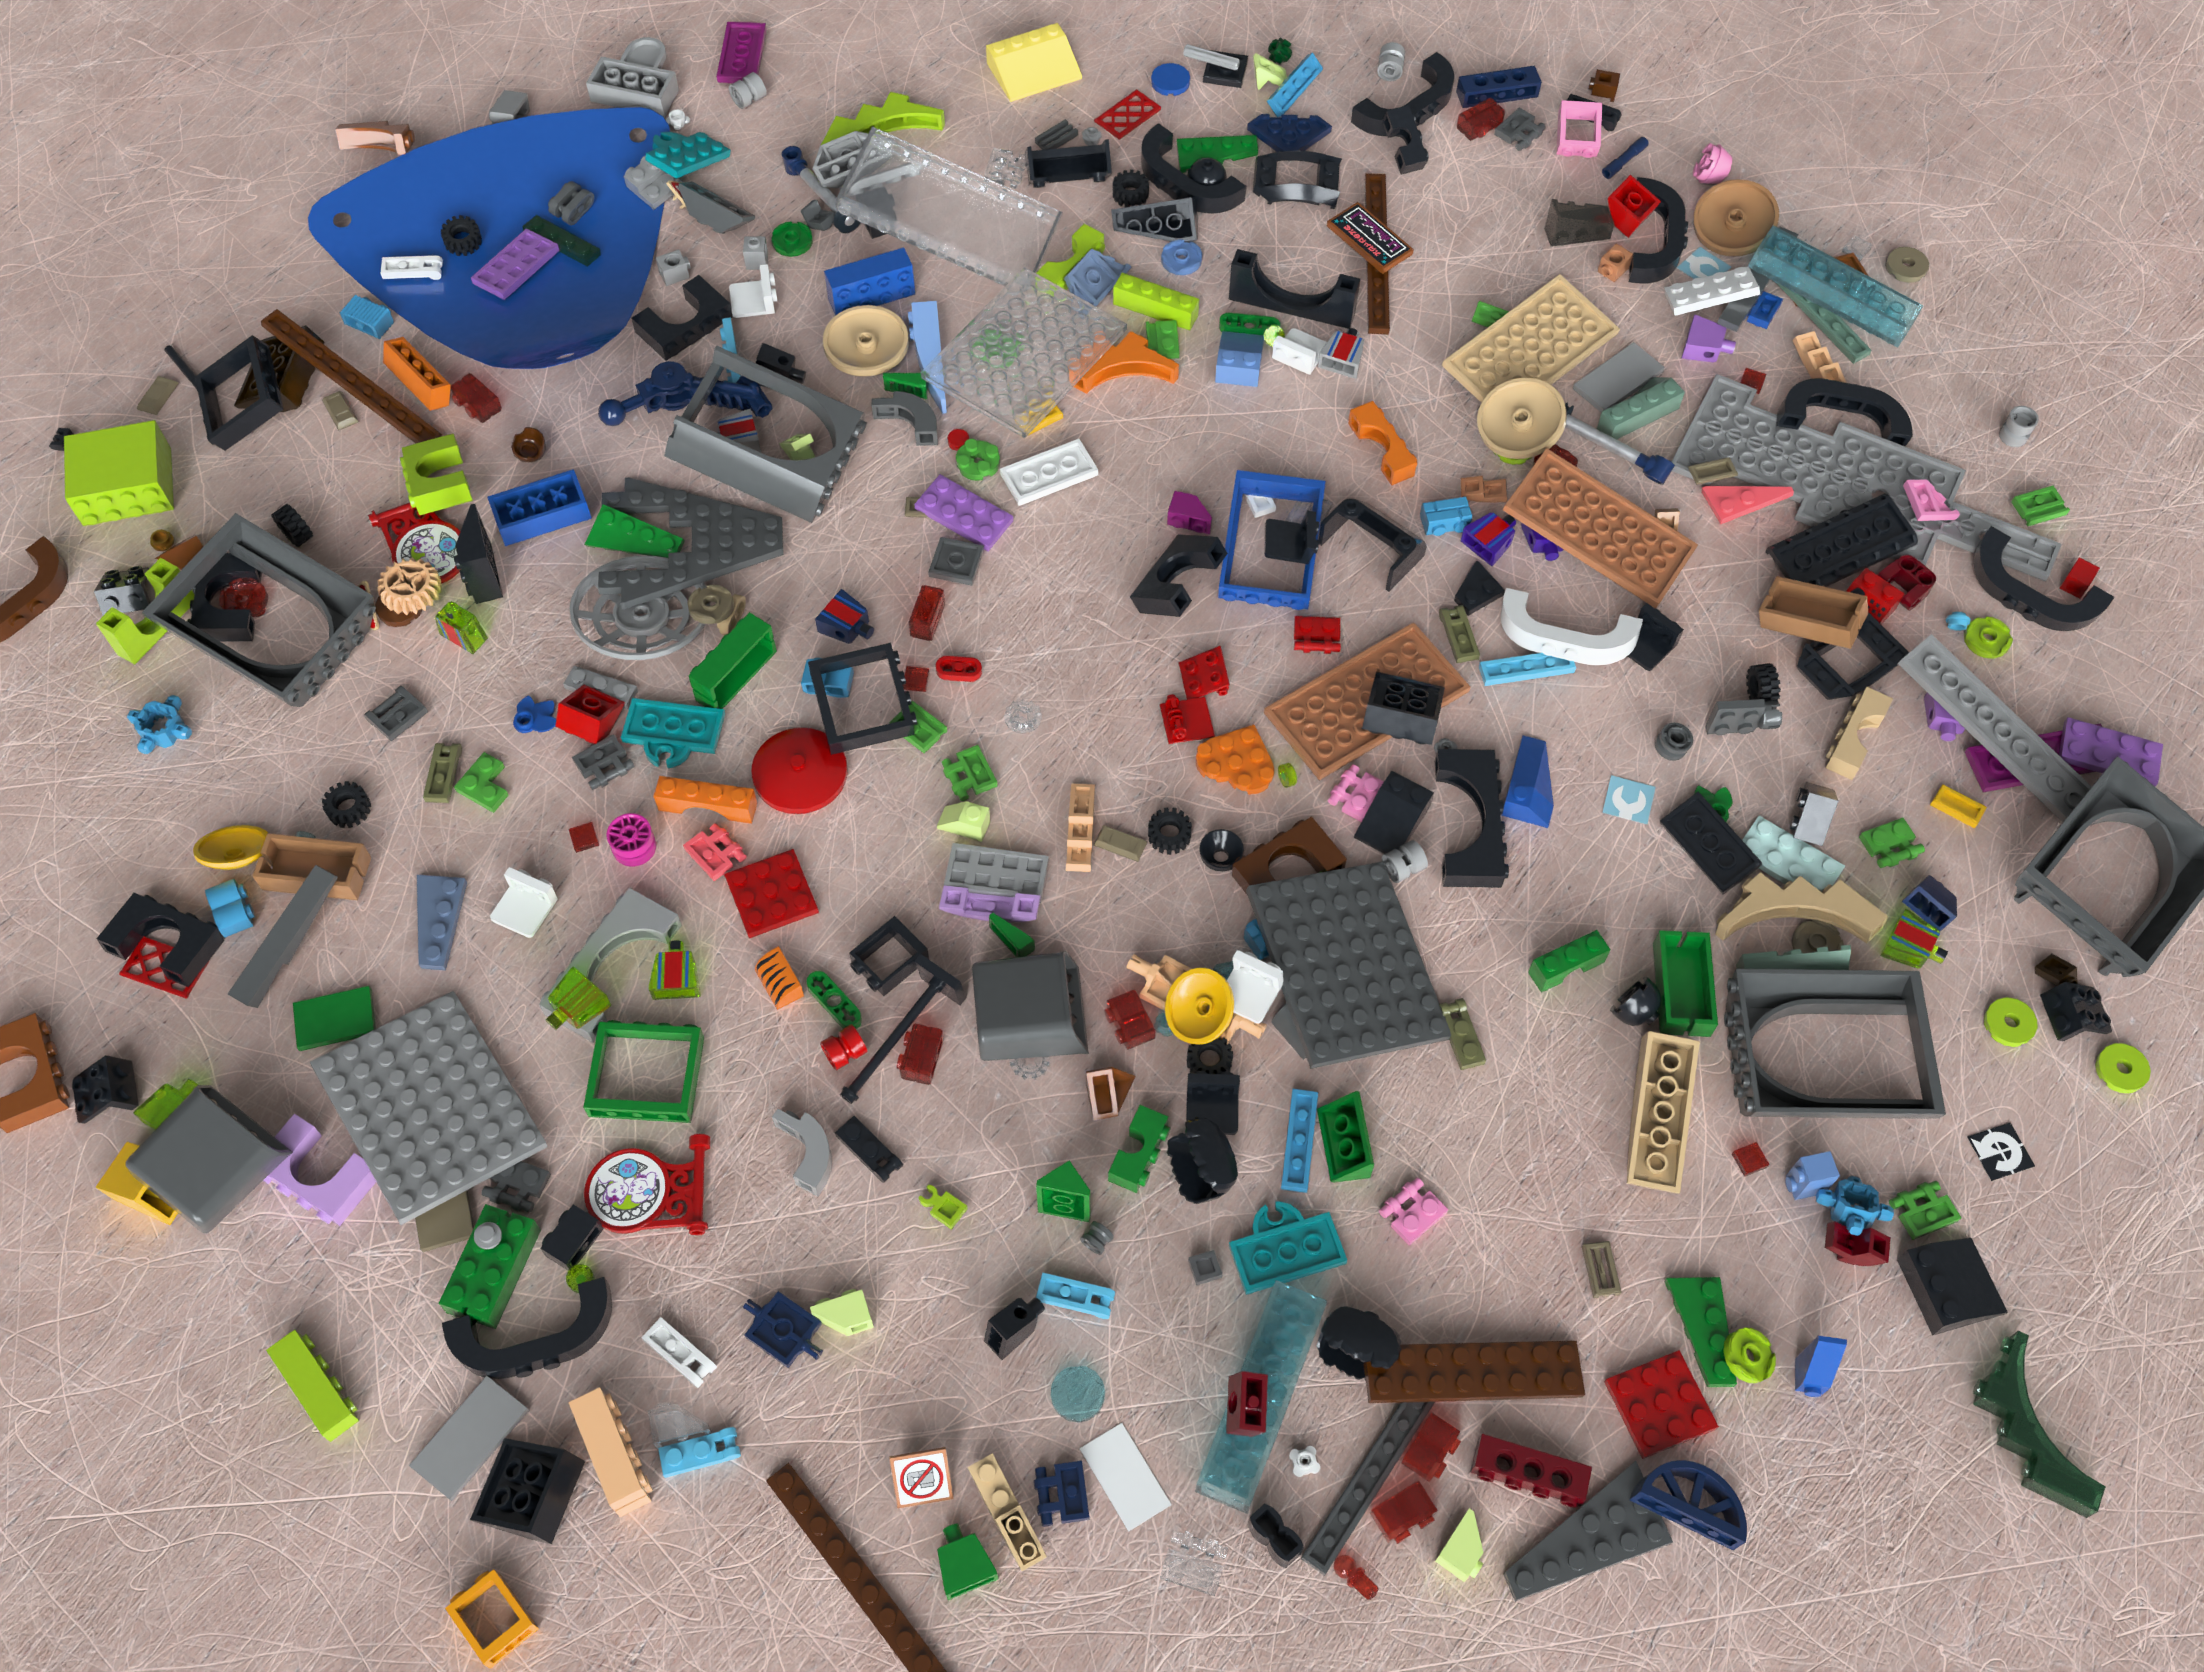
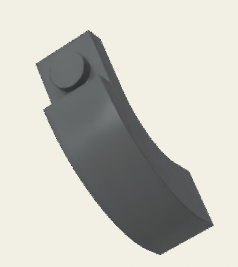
M894 391L893 398H872L873 419L905 420L915 428L916 446L938 445L936 416L929 404L923 399L900 391Z

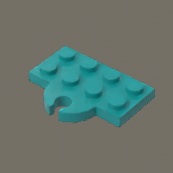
M661 132V137L658 135L654 136L653 150L646 153L645 160L677 179L730 157L731 150L721 142L708 137L703 132H697L688 137L674 132Z
M632 698L621 740L622 743L644 745L643 749L648 761L656 767H659L661 764L659 756L662 753H671L670 757L666 759V765L668 769L674 768L685 762L692 751L715 754L725 711L724 709Z
M1275 1201V1210L1282 1216L1280 1221L1273 1222L1267 1217L1268 1207L1264 1205L1255 1215L1252 1226L1253 1235L1231 1241L1228 1245L1246 1295L1336 1268L1348 1262L1330 1212L1304 1219L1298 1209L1291 1204L1281 1201Z

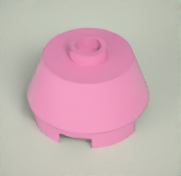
M1709 143L1702 151L1704 155L1700 162H1696L1694 166L1693 176L1700 183L1719 184L1728 176L1733 158L1720 144L1713 145Z

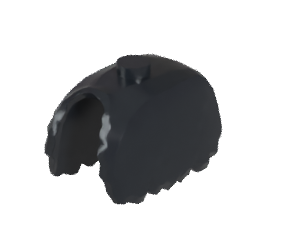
M1195 1117L1185 1122V1133H1180L1178 1136L1168 1140L1167 1155L1172 1157L1170 1165L1173 1167L1172 1172L1175 1175V1180L1181 1185L1179 1187L1180 1195L1184 1196L1186 1201L1200 1204L1218 1199L1226 1194L1236 1183L1238 1170L1235 1154L1221 1128L1207 1118Z
M1348 1306L1339 1307L1330 1313L1321 1328V1334L1316 1345L1319 1350V1357L1323 1359V1363L1326 1366L1332 1367L1335 1365L1341 1373L1345 1372L1348 1377L1354 1376L1358 1380L1365 1378L1364 1362L1370 1361L1373 1367L1389 1369L1399 1359V1353L1402 1350L1398 1332L1380 1320L1377 1314L1371 1311L1363 1312Z

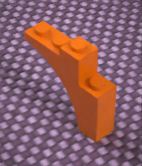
M1130 331L1116 347L1110 342L1098 338L1070 368L1069 385L1087 394L1091 389L1107 380L1129 375L1151 376L1174 384L1178 379L1179 364L1172 359L1158 354L1155 350L1149 349L1147 339Z

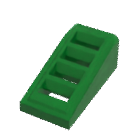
M883 373L885 391L906 392L922 399H927L926 373Z
M995 913L989 915L990 929L1015 957L1028 956L1035 950V940Z

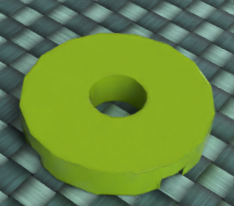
M1978 617L1972 620L1964 632V642L1973 653L1983 658L1994 659L2002 657L2008 652L2013 638L2006 624L1993 617L1981 619ZM1983 634L1992 636L1994 640L1986 639Z
M2005 997L1997 999L1990 1004L1984 1014L1986 1030H1989L1992 1034L1991 1037L1995 1041L2005 1046L2018 1047L2029 1042L2038 1029L2037 1018L2033 1010L2026 1003L2015 998ZM2005 1018L2013 1019L2016 1027L2008 1026Z
M2114 1043L2105 1047L2097 1056L2095 1063L2099 1078L2107 1083V1087L2119 1093L2136 1092L2150 1078L2151 1070L2146 1057L2135 1047L2124 1043ZM2117 1064L2125 1065L2128 1069V1074L2119 1071Z
M1745 1327L1730 1333L1726 1338L1723 1350L1725 1361L1731 1372L1740 1380L1747 1383H1759L1771 1377L1776 1365L1775 1352L1772 1353L1770 1349L1772 1345L1760 1331ZM1747 1349H1749L1754 1356V1361H1751L1748 1358L1746 1353Z

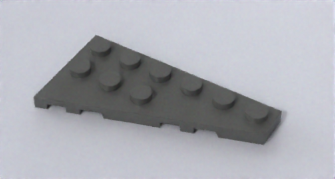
M1637 1461L1632 1463L1504 1572V1577L1515 1602L1673 1543L1661 1515L1629 1500L1635 1486L1644 1478Z

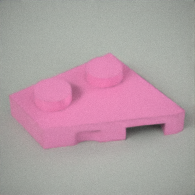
M1927 479L1907 480L1904 483L1903 487L1917 521L1956 520L1959 517V511L1957 509L1951 511L1944 504L1946 498L1937 492Z

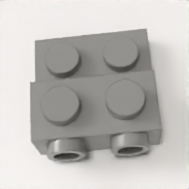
M645 155L638 166L635 168L630 167L626 170L624 179L627 188L655 210L674 195L666 182L669 180L683 181L680 178H674L647 162Z

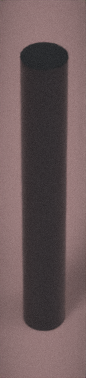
M166 346L165 352L192 385L197 388L195 373L172 346Z

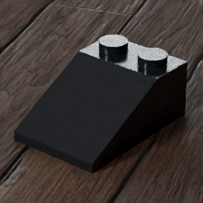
M1391 771L1375 796L1354 838L1383 854L1393 849L1399 850L1401 845L1410 840L1429 810L1434 792Z

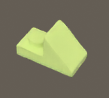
M1257 53L1253 55L1258 90L1268 80L1278 86L1286 80L1287 75L1284 68Z
M810 433L796 434L779 443L791 460H805L815 457L809 445L814 442Z

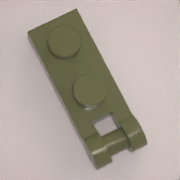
M1463 605L1455 606L1454 609L1449 610L1448 608L1439 609V617L1441 622H1443L1456 663L1479 660L1480 653Z
M435 743L423 795L425 802H450L458 761L462 755L461 744L452 743L451 746H448L444 743Z
M1464 998L1456 999L1454 1003L1450 1004L1447 1002L1440 1003L1439 1006L1442 1014L1445 1016L1451 1032L1449 1041L1460 1070L1484 1065L1486 1058L1468 1014ZM1457 1012L1459 1018L1452 1019L1450 1014Z

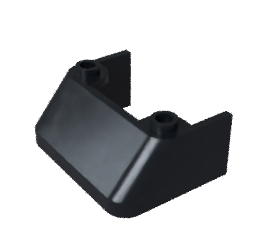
M1109 139L1104 140L1101 145L1032 151L1031 146H1029L1025 150L1029 184H1033V188L1045 187V183L1093 179L1094 182L1106 181L1105 178L1112 174Z
M1345 499L1321 522L1319 545L1321 546L1350 519L1401 555L1389 570L1386 585L1388 592L1425 556L1427 546L1423 539L1367 502Z

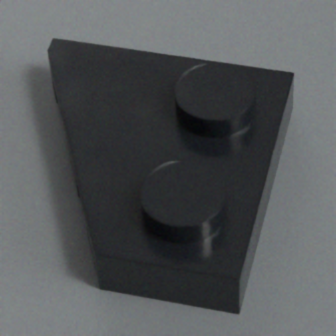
M1476 561L1456 593L1454 601L1458 606L1463 605L1467 616L1504 596L1505 590L1483 565Z

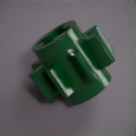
M1281 37L1273 40L1268 47V52L1271 53L1269 59L1279 64L1287 62L1292 55V50L1289 48L1291 43L1286 39L1283 40Z

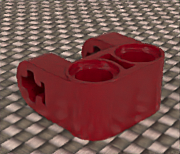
M1911 555L1901 556L1878 574V576L1890 584L1895 581L1908 592L1900 601V604L1908 611H1911L1928 596L1936 582L1935 574Z

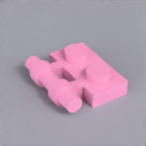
M1351 765L1342 774V780L1338 786H1334L1331 790L1328 802L1333 806L1338 801L1344 803L1342 812L1362 822L1384 781L1367 772L1360 779L1356 776L1359 767ZM1349 785L1355 788L1352 794L1346 792Z
M1419 1178L1401 1187L1402 1191L1394 1198H1388L1384 1202L1385 1205L1379 1210L1380 1215L1385 1219L1391 1213L1397 1218L1391 1224V1227L1409 1246L1448 1211L1445 1205L1430 1190L1424 1196L1418 1193V1190L1424 1186ZM1410 1199L1413 1205L1404 1211L1401 1205Z

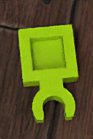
M928 1185L927 1191L932 1194V1197L925 1199L920 1195L918 1197L920 1204L924 1207H933L930 1211L931 1216L952 1230L967 1211V1205L947 1191L942 1197L939 1196L937 1189L932 1185Z

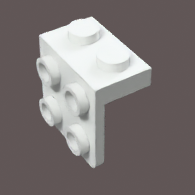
M768 264L760 265L761 280L734 283L729 286L732 315L734 318L775 313L774 302L777 301L776 289H772V286H775L774 273H769Z
M1292 328L1285 338L1281 336L1276 337L1272 358L1310 375L1319 362L1320 351L1327 342Z
M509 867L504 874L509 888L491 913L490 918L496 924L531 938L535 935L558 898L552 888L553 885L543 878L538 880L525 870L519 869L517 871Z
M1237 950L1233 956L1234 969L1227 979L1234 997L1233 1013L1254 1023H1261L1283 985V971L1276 964L1271 962L1265 963L1250 952L1244 953Z

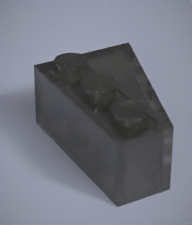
M1551 199L1544 229L1550 246L1553 247L1610 239L1614 222L1608 206L1588 203L1581 206L1575 205L1573 201H1568L1566 204L1559 203L1557 199Z

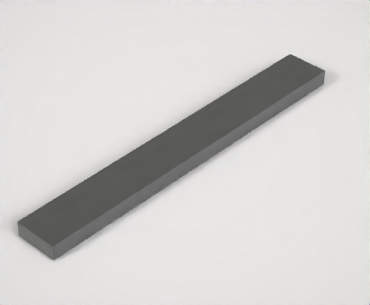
M1779 226L1777 238L1782 239L1783 235L1787 236L1785 241H1783L1784 246L1779 248L1771 244L1772 237L1751 269L1759 285L1760 294L1729 302L1719 317L1717 324L1735 332L1738 331L1773 277V274L1788 254V238L1791 239L1792 243H1795L1799 234ZM1778 240L1775 241L1776 244H1778V245L1781 244L1780 241H1778Z
M1435 1402L1400 1403L1301 1557V1560L1324 1576L1326 1575Z

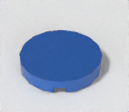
M1162 64L1152 72V87L1162 95H1180L1189 88V71L1179 64Z

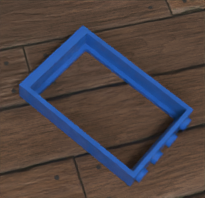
M1241 470L1236 471L1225 550L1228 554L1222 563L1218 598L1226 601H1246L1249 604H1268L1272 607H1291L1295 610L1309 608L1315 553L1309 564H1305L1301 593L1231 585L1229 583L1243 494L1313 503V511L1316 512V521L1319 522L1320 527L1326 481Z

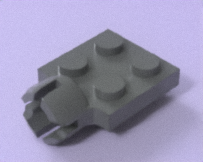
M1764 699L1717 701L1705 726L1707 735H1725L1727 733L1748 734L1754 732L1758 727L1764 730L1777 729L1782 723V712L1776 710L1780 703L1764 701Z

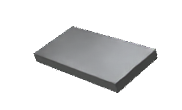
M1633 342L1576 382L1573 390L1602 413V411L1622 402L1646 385L1651 379L1663 373L1665 367Z
M486 1376L409 1466L448 1499L453 1501L500 1446L504 1438L511 1433L528 1413L529 1409Z

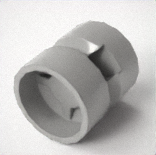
M1390 42L1382 46L1377 70L1378 76L1381 79L1391 82L1398 80L1402 76L1405 59V49L1402 45Z
M755 72L743 77L742 81L738 80L729 85V93L735 104L741 109L751 105L752 100L758 101L767 94L763 81Z
M2027 406L2014 407L1999 432L2001 441L2011 447L2025 445L2039 421L2038 414Z
M1414 840L1401 845L1399 850L1393 849L1382 856V862L1385 865L1389 878L1395 883L1409 878L1410 872L1416 874L1428 867L1425 852Z

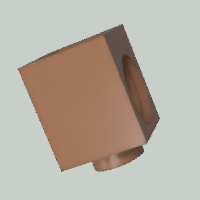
M1616 243L1602 256L1598 272L1615 282L1629 269L1633 253Z

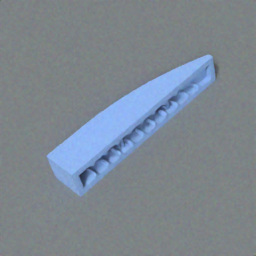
M937 301L911 303L912 311L908 312L909 325L913 324V328H909L910 341H915L921 373H926L928 390L942 414L947 413Z

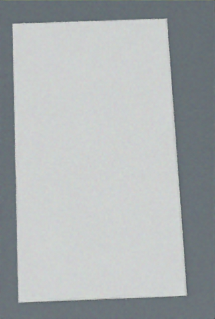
M1123 1423L1079 1448L1128 1532L1172 1505Z

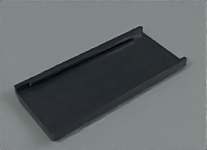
M1884 493L1768 547L1766 554L1771 555L1785 578L1827 587L1915 546L1918 538L1916 532L1890 495Z

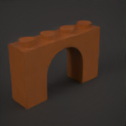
M36 1013L0 1027V1065L23 1056H33L37 1059V1070L33 1079L24 1088L0 1098V1128L6 1133L69 1109L67 1098H70V1094L66 1085L61 1080L64 1072L55 1058V1055H58V1050L49 1034H52V1028L47 1020H42Z

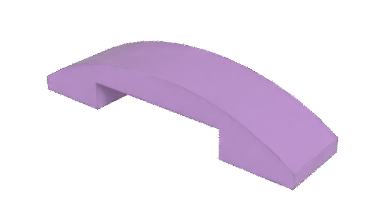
M944 886L939 909L954 915L989 921V915L995 913L1007 922H1026L1036 920L1040 895L1016 893L1015 897L969 893L968 888Z

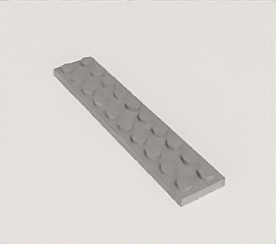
M1932 634L1898 663L2062 822L2092 787Z

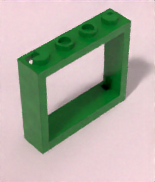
M617 1020L599 1022L583 1106L588 1117L691 1123L704 1044V1035L701 1027L693 1024L673 1026L669 1023L649 1025L641 1021H635L633 1024L622 1023ZM608 1037L689 1041L690 1048L681 1103L597 1099Z

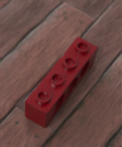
M1481 1434L1477 1441L1471 1473L1477 1474V1478L1486 1482L1497 1480L1505 1483L1504 1486L1509 1489L1521 1490L1523 1488L1530 1490L1532 1495L1543 1499L1553 1497L1559 1499L1561 1504L1568 1507H1577V1505L1581 1506L1584 1503L1592 1472V1466L1485 1434ZM1496 1459H1505L1509 1463L1510 1469L1503 1470L1499 1468ZM1524 1467L1535 1469L1537 1478L1528 1477L1524 1472ZM1552 1475L1561 1476L1565 1485L1563 1487L1555 1485L1552 1481Z

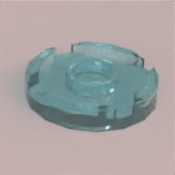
M1086 1366L1068 1367L1055 1377L1051 1386L1050 1397L1053 1408L1059 1416L1071 1422H1084L1092 1419L1100 1412L1104 1404L1105 1389L1102 1379L1092 1369Z

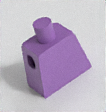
M1694 315L1682 358L1714 363L1717 361L1720 352L1733 354L1736 342L1724 339L1726 327Z
M1927 692L1924 696L1928 727L1941 731V739L1944 741L1955 740L1956 734H1962L1965 728Z

